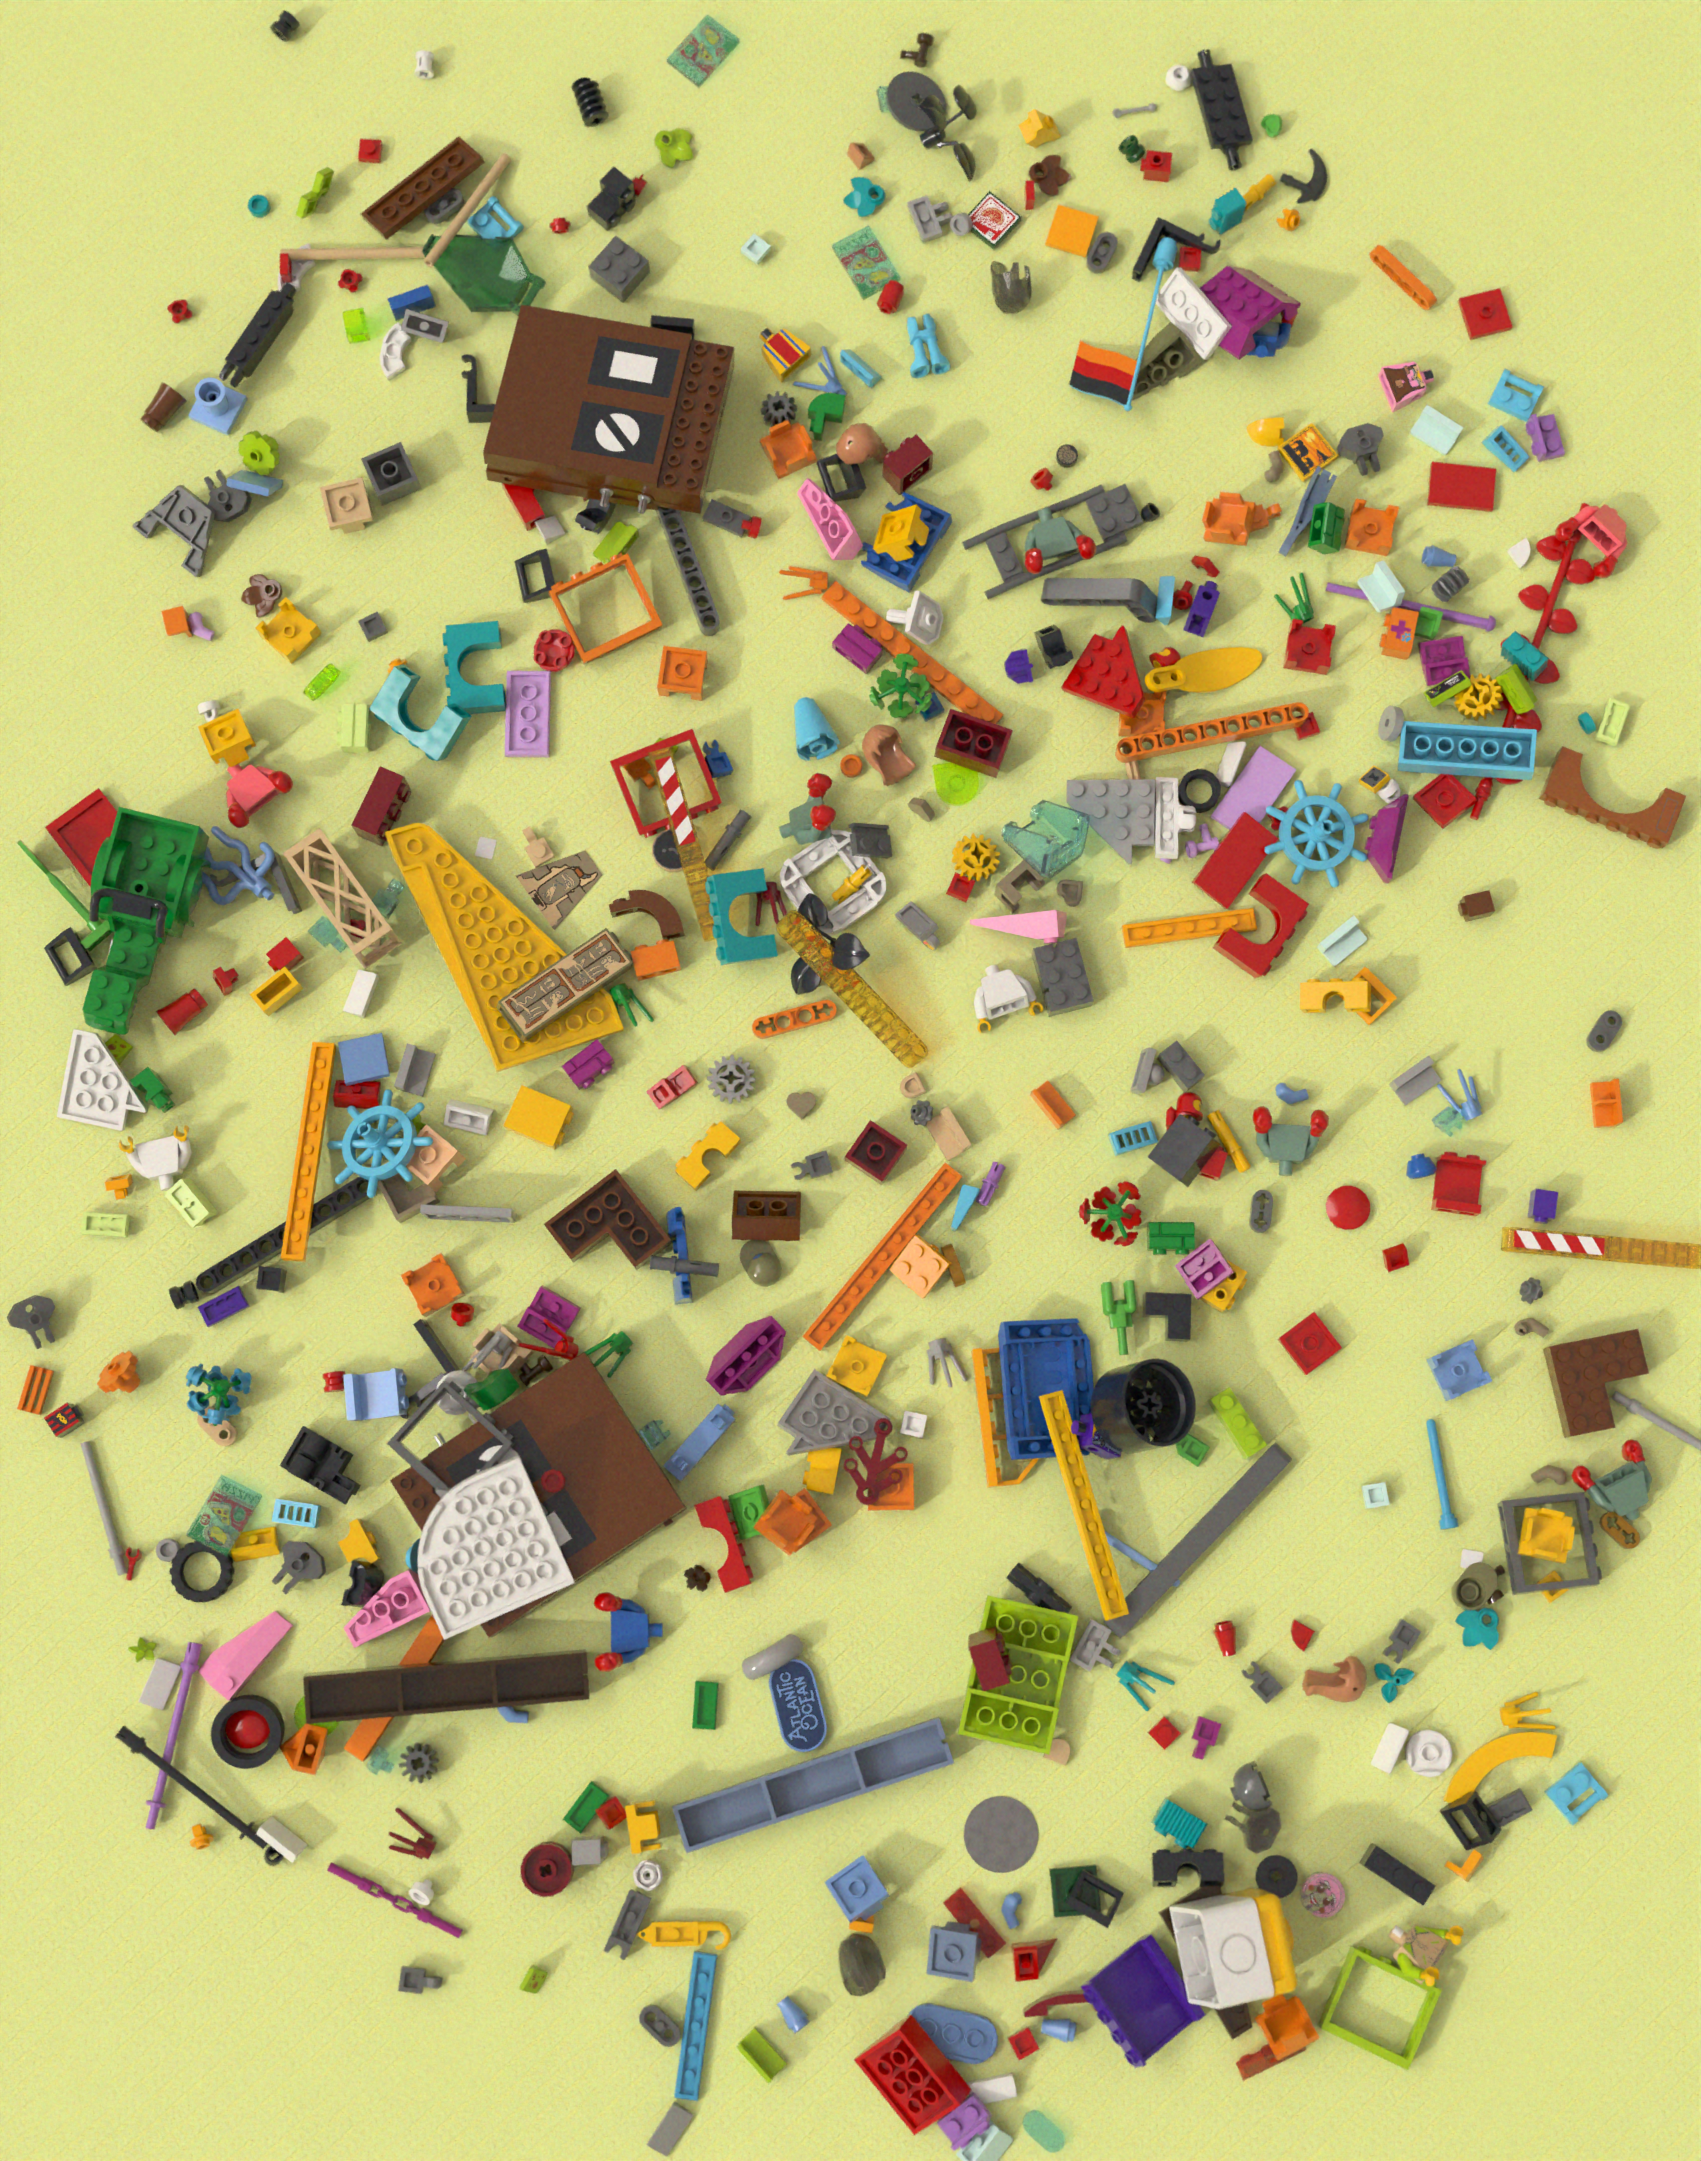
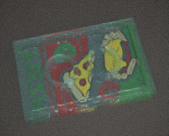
M707 14L667 58V63L697 87H700L740 43L739 38Z
M869 225L832 244L833 251L863 300L883 290L884 285L888 284V281H900L899 274Z
M221 1475L187 1531L186 1536L228 1556L259 1504L262 1495Z

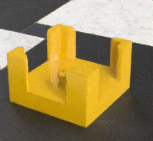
M285 597L278 604L281 611L267 625L264 621H261L255 629L269 645L292 664L322 633L311 619L305 618L295 608L294 604Z
M846 1335L826 1377L867 1398L887 1358V1354L878 1350L875 1351Z

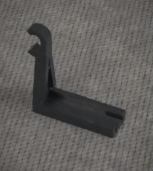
M1158 217L1133 268L1132 279L1140 282L1162 235L1165 236L1164 238H1171L1177 243L1196 248L1208 254H1215L1219 251L1221 240L1216 241L1215 246L1203 243L1205 239L1204 233L1198 237Z
M469 354L461 356L463 362L472 363L470 371H463L461 373L462 378L467 379L466 413L469 423H490L495 404H477L476 359Z
M424 1319L418 1320L413 1325L446 1373L439 1374L408 1398L409 1404L415 1402L417 1407H420L423 1404L422 1400L436 1390L439 1381L445 1375L452 1371L460 1370ZM408 1414L400 1415L402 1418L408 1419Z

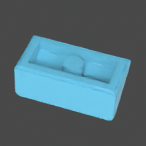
M852 350L840 351V362L866 385L872 388L881 379V375Z
M1161 576L1159 579L1156 619L1163 625H1167L1171 618L1175 576Z

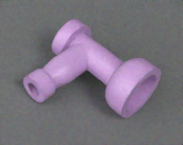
M1207 824L1199 826L1203 839L1202 843L1196 844L1192 840L1185 842L1189 859L1195 858L1198 852L1211 849L1215 851L1218 847L1217 837L1211 838Z

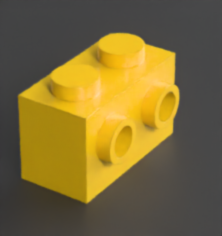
M1228 1260L1227 1262L1234 1273L1200 1298V1300L1221 1313L1225 1308L1230 1310L1236 1300L1233 1297L1237 1289L1241 1291L1248 1280L1244 1278L1247 1272Z

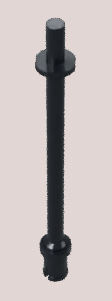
M126 1725L116 1734L115 1738L131 1749V1753H141L241 1832L240 1840L246 1836L262 1849L268 1844L252 1829V1826L255 1824L253 1821L247 1825L147 1747L146 1739L143 1736L140 1738L128 1729Z

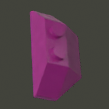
M1408 794L1402 795L1378 810L1375 816H1371L1369 829H1372L1371 837H1367L1364 849L1368 850L1367 859L1382 881L1387 884L1393 877L1409 798Z
M772 1316L746 1324L713 1357L706 1381L721 1396L748 1391L780 1360L786 1331Z

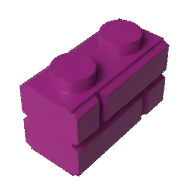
M848 623L833 640L832 648L867 674L883 654L882 645L874 638H871V640L864 635L863 629L858 625L852 626Z
M596 1039L562 1065V1068L580 1090L583 1087L587 1089L596 1082L594 1078L602 1074L604 1076L613 1069L612 1065L615 1062L599 1040Z

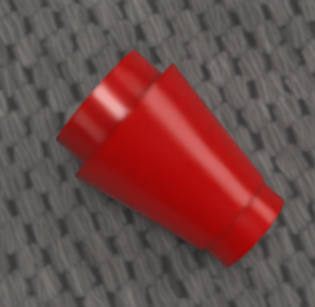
M1232 1621L1215 1623L1213 1632L1222 1655L1225 1657L1235 1655L1236 1626H1233Z

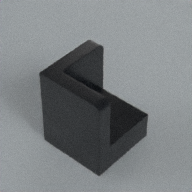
M259 1266L256 1289L284 1293L287 1271L282 1268Z

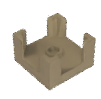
M1028 855L996 884L994 895L1013 914L1020 906L1017 902L1022 898L1017 888L1026 880L1035 891H1038L1045 884L1043 878L1047 877V873Z

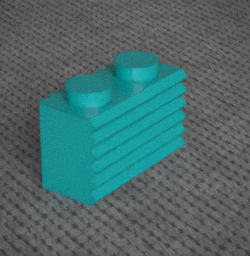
M1237 188L1226 192V195L1223 194L1222 197L1219 196V199L1216 198L1213 209H1211L1212 214L1209 224L1220 235L1242 222L1247 203Z
M1514 631L1502 643L1500 655L1504 656V659H1507L1510 665L1517 664L1521 673L1527 675L1530 681H1534L1546 669L1549 658L1518 632Z
M1166 1798L1151 1823L1156 1825L1155 1831L1165 1837L1169 1833L1176 1838L1174 1843L1184 1849H1187L1188 1846L1194 1849L1207 1826L1205 1822Z

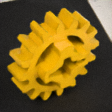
M1479 673L1478 678L1470 675L1472 685L1454 695L1457 700L1454 703L1459 713L1465 715L1468 720L1472 716L1475 721H1478L1479 716L1486 720V714L1494 715L1493 709H1500L1498 701H1503L1501 695L1503 691L1497 680H1492L1490 675H1487L1486 678L1483 677L1482 673Z
M972 833L970 839L965 835L962 841H957L956 847L952 851L954 856L951 861L957 863L954 867L955 870L961 869V877L967 874L968 880L976 877V880L980 881L981 876L988 879L990 874L995 873V867H998L1000 862L997 860L1000 852H994L997 845L991 846L990 838L985 841L983 840V834L976 838L975 834ZM969 847V850H965L964 853H962V851L965 848ZM987 862H989V864L985 868H982L983 865H986Z

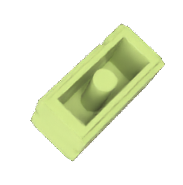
M343 704L342 711L338 712V723L342 724L341 732L337 733V744L341 745L343 752H370L372 711L369 710V705Z

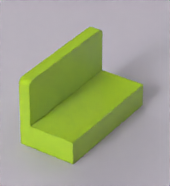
M617 521L595 549L593 555L605 564L610 562V557L619 553L625 555L638 539V529L632 524L627 527L620 521Z
M1517 664L1511 665L1495 677L1517 715L1528 712L1535 707L1534 703L1537 702V698Z
M755 2027L737 2044V2049L768 2084L787 2064Z

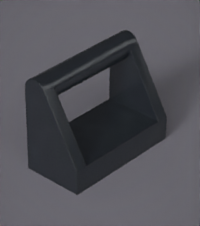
M837 454L816 462L826 493L834 502L859 498L866 490L858 464L848 465ZM839 464L847 490L835 492L827 466Z
M547 549L535 551L515 560L523 602L529 603L550 598L549 591L552 590L551 586L555 585ZM541 562L546 587L530 594L524 565Z
M71 927L61 932L44 947L65 986L74 983L97 969L88 951L80 943L82 941L77 932ZM68 941L82 964L71 975L68 974L55 951L57 947Z
M1476 1790L1467 1793L1440 1809V1813L1465 1850L1492 1843L1502 1830ZM1462 1810L1478 1833V1836L1470 1840L1452 1813Z
M1082 1869L1065 1903L1108 1928L1124 1892ZM1083 1880L1115 1898L1106 1915L1076 1898Z

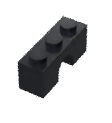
M1372 1843L1359 1862L1423 1906L1436 1887L1430 1881Z
M1160 1849L1156 1853H1152V1887H1176L1177 1873L1184 1868H1190L1198 1874L1199 1887H1223L1224 1885L1223 1852H1217L1216 1849H1205L1203 1852L1183 1849L1180 1850V1853H1170V1850Z

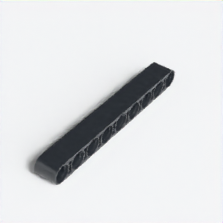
M357 1177L313 1205L309 1235L370 1199L367 1196V1192L360 1193L359 1191L360 1185L364 1182L369 1183V1180ZM349 1194L350 1201L345 1205H341V1196ZM324 1206H330V1214L322 1217L320 1214L321 1209ZM286 1221L199 1274L196 1279L197 1288L207 1294H214L280 1254L283 1246L282 1233L285 1231ZM268 1241L271 1242V1250L264 1253L262 1250L263 1244ZM251 1253V1263L244 1265L243 1257ZM231 1265L233 1272L230 1276L225 1277L223 1270L226 1266ZM211 1277L213 1279V1285L210 1288L205 1289L204 1281L205 1279Z

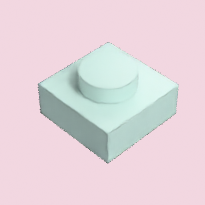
M753 234L741 248V253L758 265L771 250V246L756 234Z
M1385 1482L1361 1486L1366 1509L1390 1505Z

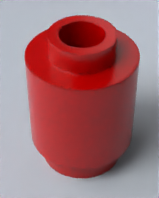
M890 280L888 284L884 285L877 301V306L882 313L888 315L896 313L904 295V286L901 283Z

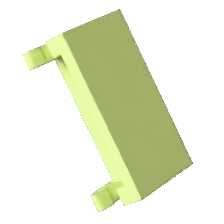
M180 1179L165 1193L193 1228L204 1225L207 1218L214 1217L218 1213L191 1179Z

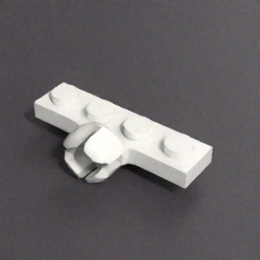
M1156 777L1155 858L1177 859L1178 833L1194 831L1196 824V815L1194 813H1196V809L1193 806H1182L1179 804L1178 778Z

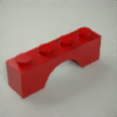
M718 1496L696 1504L695 1508L701 1526L720 1532L728 1545L727 1559L717 1571L724 1593L751 1584L750 1579L754 1578L750 1565L745 1566L742 1558L746 1556L743 1544L737 1543L735 1535L739 1533L735 1521L730 1522L727 1513H730L731 1509L727 1499L722 1500V1497Z

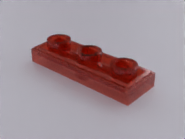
M961 1887L943 1902L959 1923L970 1925L973 1919L979 1921L977 1927L970 1926V1931L978 1933V1938L981 1939V1950L988 1959L1006 1944L1004 1939Z
M1267 2044L1260 2051L1252 2055L1246 2054L1237 2061L1236 2066L1244 2081L1306 2051V2047L1277 2061L1269 2044Z

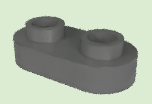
M452 188L424 210L427 220L432 224H439L461 209L464 204L462 193L456 188Z
M1103 232L1097 237L1086 261L1087 268L1092 273H1102L1107 268L1117 248L1118 241L1114 234ZM1103 244H1108L1110 247L1105 248ZM1097 261L1100 263V265L1096 266L1094 265V262Z
M1609 1010L1600 1015L1586 1039L1590 1050L1602 1052L1609 1047L1622 1025V1018L1617 1012ZM1608 1018L1614 1020V1025L1608 1023ZM1597 1036L1602 1037L1603 1043L1597 1042Z
M647 2005L642 2009L639 2016L642 2027L661 2045L665 2047L674 2046L679 2041L681 2035L679 2026L656 2005ZM651 2012L656 2015L654 2021H650L647 2018V2015ZM671 2029L673 2036L666 2037L665 2030Z

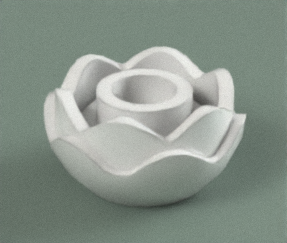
M1175 65L1167 71L1166 83L1172 90L1182 91L1191 85L1190 70L1186 66Z
M644 1860L633 1871L634 1882L637 1887L647 1891L655 1889L662 1881L661 1867L654 1861Z

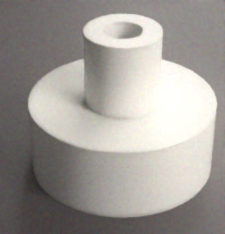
M427 1879L423 1883L415 1882L409 1891L410 1897L419 1904L428 1905L434 1897V1892L431 1889L432 1882Z

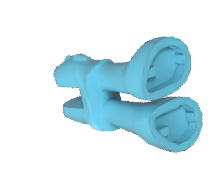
M930 314L923 315L924 330L920 331L918 330L916 318H907L910 345H913L915 360L910 366V373L913 378H922L928 375L930 371L923 343L928 345L933 374H943L950 370L948 359L941 354L938 347V339L935 333L936 324Z

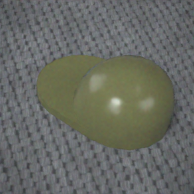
M750 1240L743 1245L740 1251V1261L753 1283L762 1287L775 1284L781 1276L782 1267L770 1244L763 1240Z
M1483 1562L1473 1563L1468 1566L1452 1587L1451 1595L1455 1604L1461 1609L1469 1611L1481 1608L1497 1588L1498 1578L1495 1570Z

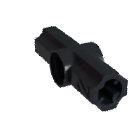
M1017 1563L1006 1577L1015 1587L1025 1593V1597L1038 1607L1063 1613H1069L1072 1608L1068 1602L1054 1592L1051 1586L1041 1578L1035 1577L1020 1563Z

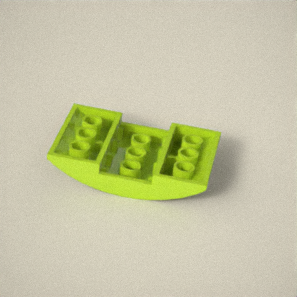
M987 1595L979 1631L996 1627L997 1633L1002 1632L1006 1645L1004 1646L1005 1655H1010L1013 1674L1010 1675L1009 1684L983 1692L972 1661L958 1734L1049 1755L1078 1616Z

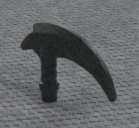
M1310 149L1309 153L1313 160L1314 172L1307 184L1284 173L1280 178V182L1285 183L1286 186L1300 190L1301 196L1296 201L1298 204L1310 200L1315 202L1321 196L1326 186L1327 171L1325 164L1313 149Z

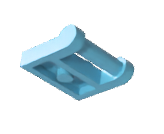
M492 196L481 209L467 220V223L497 253L523 230L524 225L520 221H516L499 204L500 201L495 196ZM493 210L511 227L508 231L490 215Z
M1504 369L1488 405L1527 422L1544 386L1532 384L1511 374V371ZM1507 381L1533 393L1532 397L1530 398L1504 386L1505 382Z
M1581 1762L1544 1791L1572 1826L1578 1822L1580 1816L1598 1801L1608 1797L1607 1792L1598 1784ZM1591 1787L1594 1793L1573 1811H1570L1567 1806Z

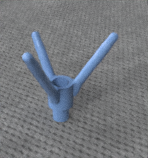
M822 346L821 349L829 372L821 362L818 363V366L828 379V383L825 386L795 381L794 386L846 396L847 393L841 388L842 385L835 375L826 347Z

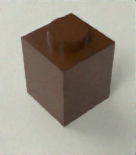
M1490 890L1463 896L1458 904L1459 914L1461 917H1464L1465 922L1489 917L1495 912Z

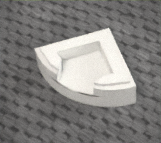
M1527 538L1507 551L1519 569L1524 566L1530 555V545Z

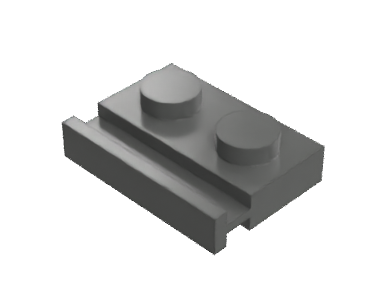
M849 824L852 832L850 834L852 856L886 859L892 857L890 835L887 833L889 825Z

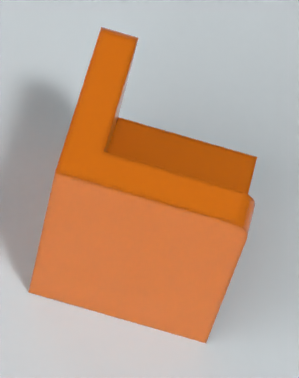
M183 606L162 611L168 636L186 633L188 637L193 636L188 623V613Z

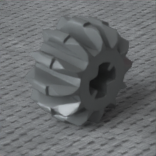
M776 391L774 397L768 394V400L762 401L763 408L761 409V414L764 415V422H770V426L773 427L776 424L789 420L791 425L790 420L796 419L794 412L797 411L794 398H788V393L786 392L780 396L779 391Z
M1455 566L1440 577L1432 585L1431 590L1442 602H1447L1469 583V578L1463 569Z
M418 1742L415 1743V1751L411 1746L406 1747L409 1755L405 1753L400 1755L406 1762L399 1763V1767L407 1768V1770L403 1771V1776L411 1773L409 1777L410 1782H413L417 1776L418 1783H423L424 1776L428 1780L432 1779L429 1771L435 1773L438 1771V1768L432 1766V1764L438 1763L439 1758L432 1759L431 1756L436 1753V1750L434 1749L428 1753L429 1744H425L421 1750V1745ZM423 1758L421 1762H424V1766L416 1768L415 1765L417 1763L414 1764V1759Z

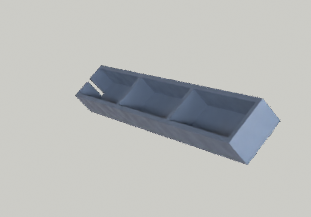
M936 1717L673 1805L672 1809L686 1853L954 1764L947 1741L943 1743L941 1741L946 1737L940 1718Z

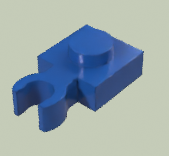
M716 740L712 742L713 748H710L707 742H705L702 749L706 754L704 759L712 778L731 775L733 768L726 752L719 753V744Z

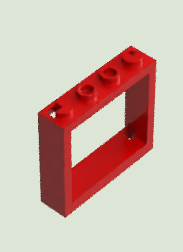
M693 729L610 761L639 836L644 834L645 838L655 835L657 834L656 829L663 826L666 830L673 828V821L670 816L643 827L620 767L688 740L691 743L712 796V800L687 809L689 820L698 818L697 813L705 810L708 814L719 809L718 805L722 802Z

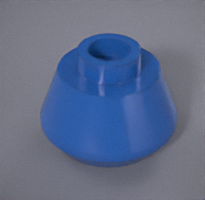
M1424 1153L1411 1156L1412 1160L1407 1163L1406 1176L1410 1179L1427 1177L1435 1174L1437 1170L1431 1158L1425 1157Z

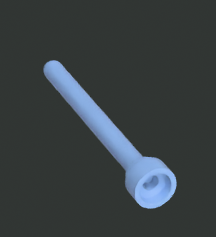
M1105 1531L1108 1544L1149 1571H1153L1158 1566ZM1178 1579L1172 1586H1179L1180 1580Z

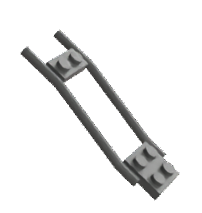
M1101 484L1081 494L1045 507H1050L1053 514L1085 501L1104 542L1096 546L1097 551L1095 555L1127 542L1128 540L1124 532L1143 524V520L1126 484L1106 493ZM1039 510L998 525L962 542L964 549L967 550L985 541L1002 577L1003 584L985 591L987 599H991L1023 583L1084 559L1079 552L1043 566L1039 574L1023 572L1005 532L1040 519Z

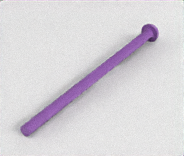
M1327 583L1326 591L1369 601L1363 590ZM1402 600L1401 606L1396 607L1419 612L1421 607L1431 608L1443 612L1441 618L1443 620L1485 629V632H1490L1496 627V620L1491 615L1486 619L1408 600Z

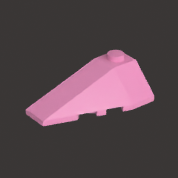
M810 478L806 479L797 494L832 560H853L863 544L851 520Z
M1059 910L972 919L970 924L1044 940V944L1057 943V938H1064L1067 913Z
M409 1569L389 1579L371 1600L344 1626V1630L354 1648L431 1611L422 1591L419 1575Z
M274 1611L212 1652L198 1672L212 1688L228 1701L236 1698L293 1625Z

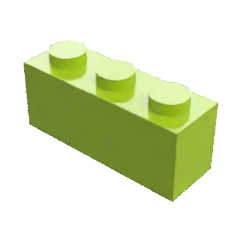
M1230 1387L1207 1400L1244 1459L1267 1446Z

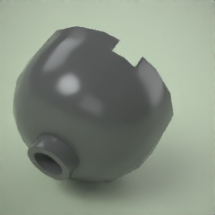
M1255 1761L1241 1766L1235 1772L1233 1778L1234 1787L1230 1788L1235 1801L1240 1800L1243 1806L1250 1810H1260L1273 1805L1272 1801L1266 1800V1798L1270 1797L1261 1772L1253 1768L1258 1766Z

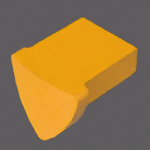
M1473 1850L1462 1868H1459L1450 1861H1447L1445 1867L1468 1882L1484 1857L1476 1850Z

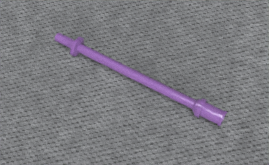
M195 1642L187 1643L184 1662L180 1664L183 1676L163 1754V1759L171 1764L192 1674L199 1669L197 1663L203 1644ZM161 1769L159 1770L153 1799L146 1800V1804L151 1806L146 1824L147 1829L155 1830L160 1808H166V1803L162 1802V1797L168 1775Z

